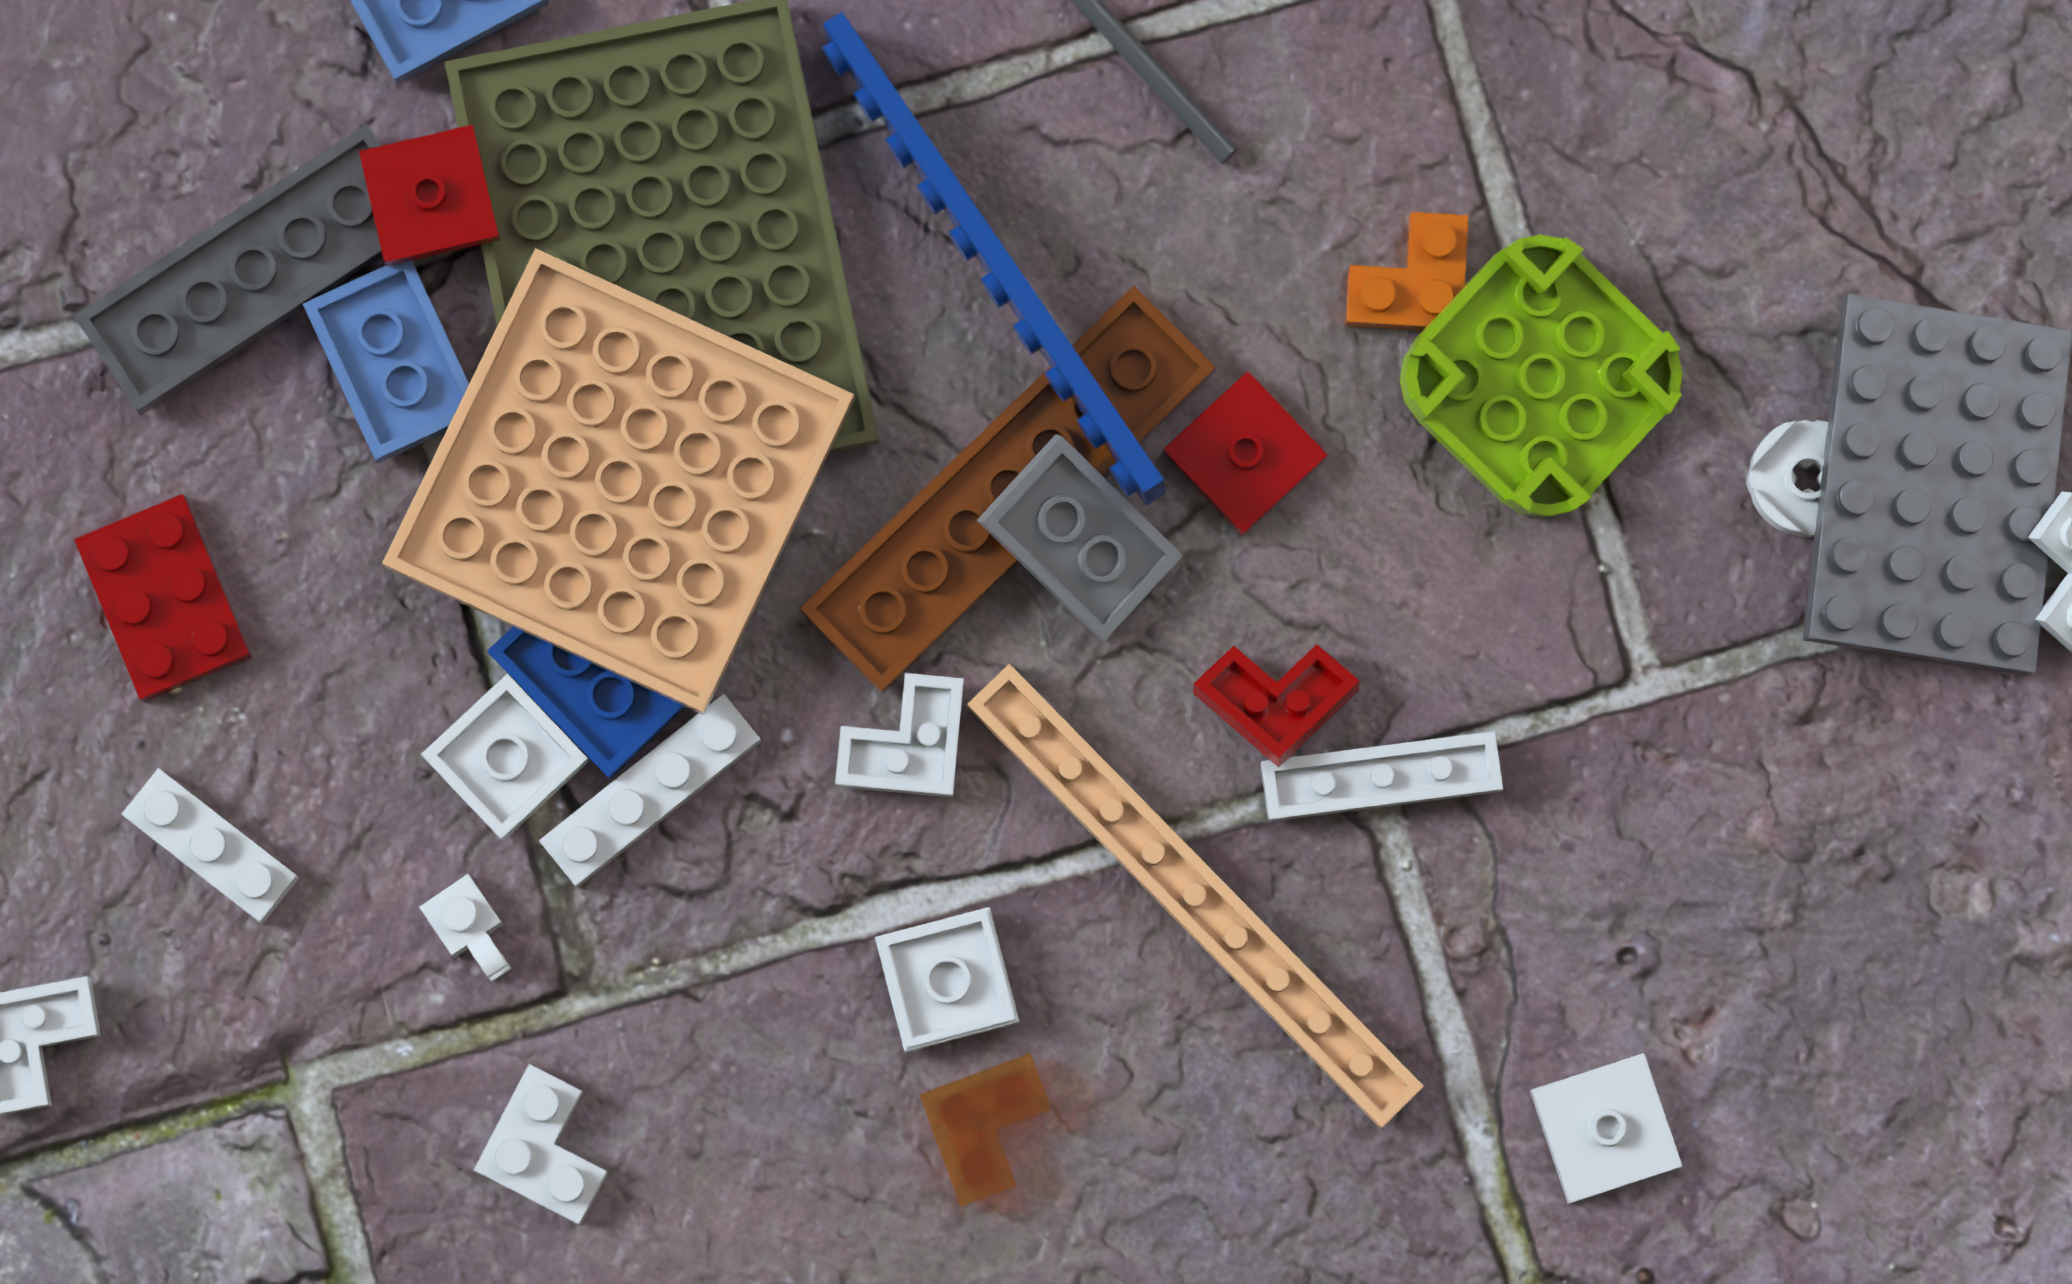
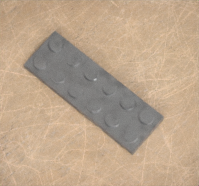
M367 124L74 315V318L140 415L304 308L303 303L331 291L383 256L359 155L361 150L382 145Z

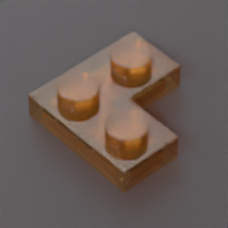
M1031 1053L919 1094L960 1207L1017 1186L996 1130L1051 1110Z

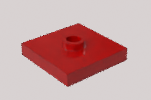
M473 125L359 151L386 267L500 240Z
M1249 371L1163 448L1162 452L1241 536L1246 534L1326 460L1328 456Z

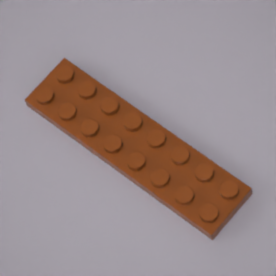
M1135 286L1126 292L1072 345L1139 444L1162 424L1216 370V367ZM1043 373L799 608L800 612L883 694L1019 562L976 520L1055 434L1062 436L1104 478L1111 473L1109 467L1114 465L1116 461L1105 445L1098 449L1091 445L1077 422V419L1082 417L1083 413L1072 397L1063 402L1050 385L1045 373Z

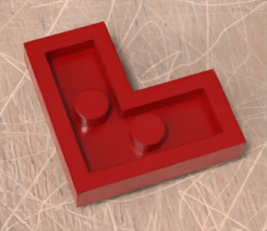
M1317 644L1277 682L1238 648L1233 646L1193 683V694L1279 768L1359 691L1360 680Z

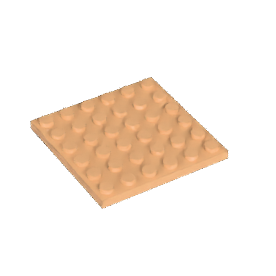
M535 248L382 565L404 577L704 715L853 404L855 396L851 392Z

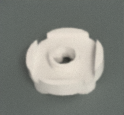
M1804 420L1784 423L1772 430L1762 440L1751 458L1746 484L1753 504L1759 514L1770 525L1786 534L1806 539L1815 537L1821 489L1817 492L1809 488L1803 492L1794 485L1797 477L1792 471L1797 464L1803 469H1807L1813 464L1821 471L1816 478L1818 484L1821 485L1826 433L1829 422Z

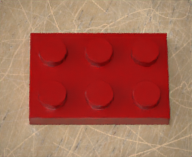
M184 494L74 539L135 690L143 703L252 657Z

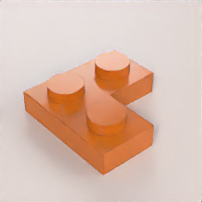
M1410 212L1406 268L1349 265L1345 326L1423 331L1465 286L1468 215Z

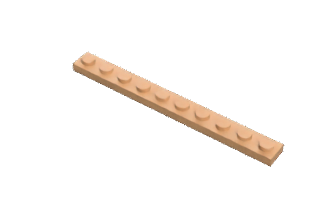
M1010 664L967 704V708L1380 1129L1424 1087Z

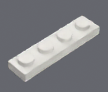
M722 694L708 706L704 715L698 713L542 837L539 842L575 887L578 888L757 746L761 739L725 694Z
M1495 731L1290 757L1279 768L1270 760L1261 761L1260 763L1268 822L1496 793L1503 790Z

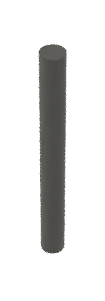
M1070 0L1221 164L1228 161L1239 148L1102 0Z

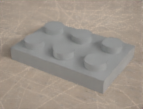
M1057 434L1053 436L976 520L1082 624L1102 641H1106L1183 556L1074 447Z

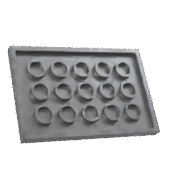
M1848 294L1842 298L1803 641L2027 676L2036 673L2041 624L2035 619L2043 609L2048 555L2033 543L2028 536L2054 503L2072 330Z

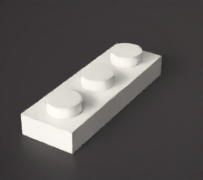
M159 768L121 814L261 924L267 920L299 879L292 871Z

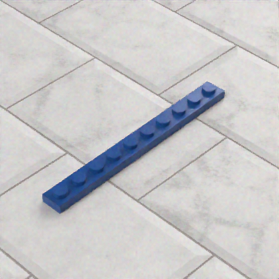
M841 11L824 22L823 27L828 44L824 45L822 50L828 61L840 77L847 72L850 73L860 88L853 95L867 118L871 122L880 118L891 133L885 139V142L900 166L904 169L912 164L923 181L916 185L930 210L935 215L944 210L955 227L948 234L963 258L969 261L976 257L987 274L980 278L990 298L998 308L1007 303L1019 321L1012 325L1023 346L1031 355L1040 350L1051 369L1044 372L1045 376L1058 397L1063 402L1072 397L1083 413V416L1077 419V422L1088 441L1095 449L1105 445L1116 463L1109 467L1121 489L1128 497L1137 492L1146 506L1166 494L1163 477L844 13Z

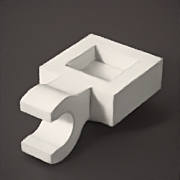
M469 874L419 907L454 958L469 949L479 966L492 982L512 969L489 936V934L503 926V923Z

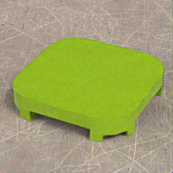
M1541 234L1519 238L1496 253L1415 338L1403 357L1399 381L1404 403L1416 420L1496 498L1519 514L1545 518L1574 511L1592 498L1590 495L1654 426L1666 414L1672 412L1682 396L1680 387L1683 372L1678 354L1681 348L1669 331L1662 333L1581 254L1584 250L1582 247L1567 237L1557 238Z

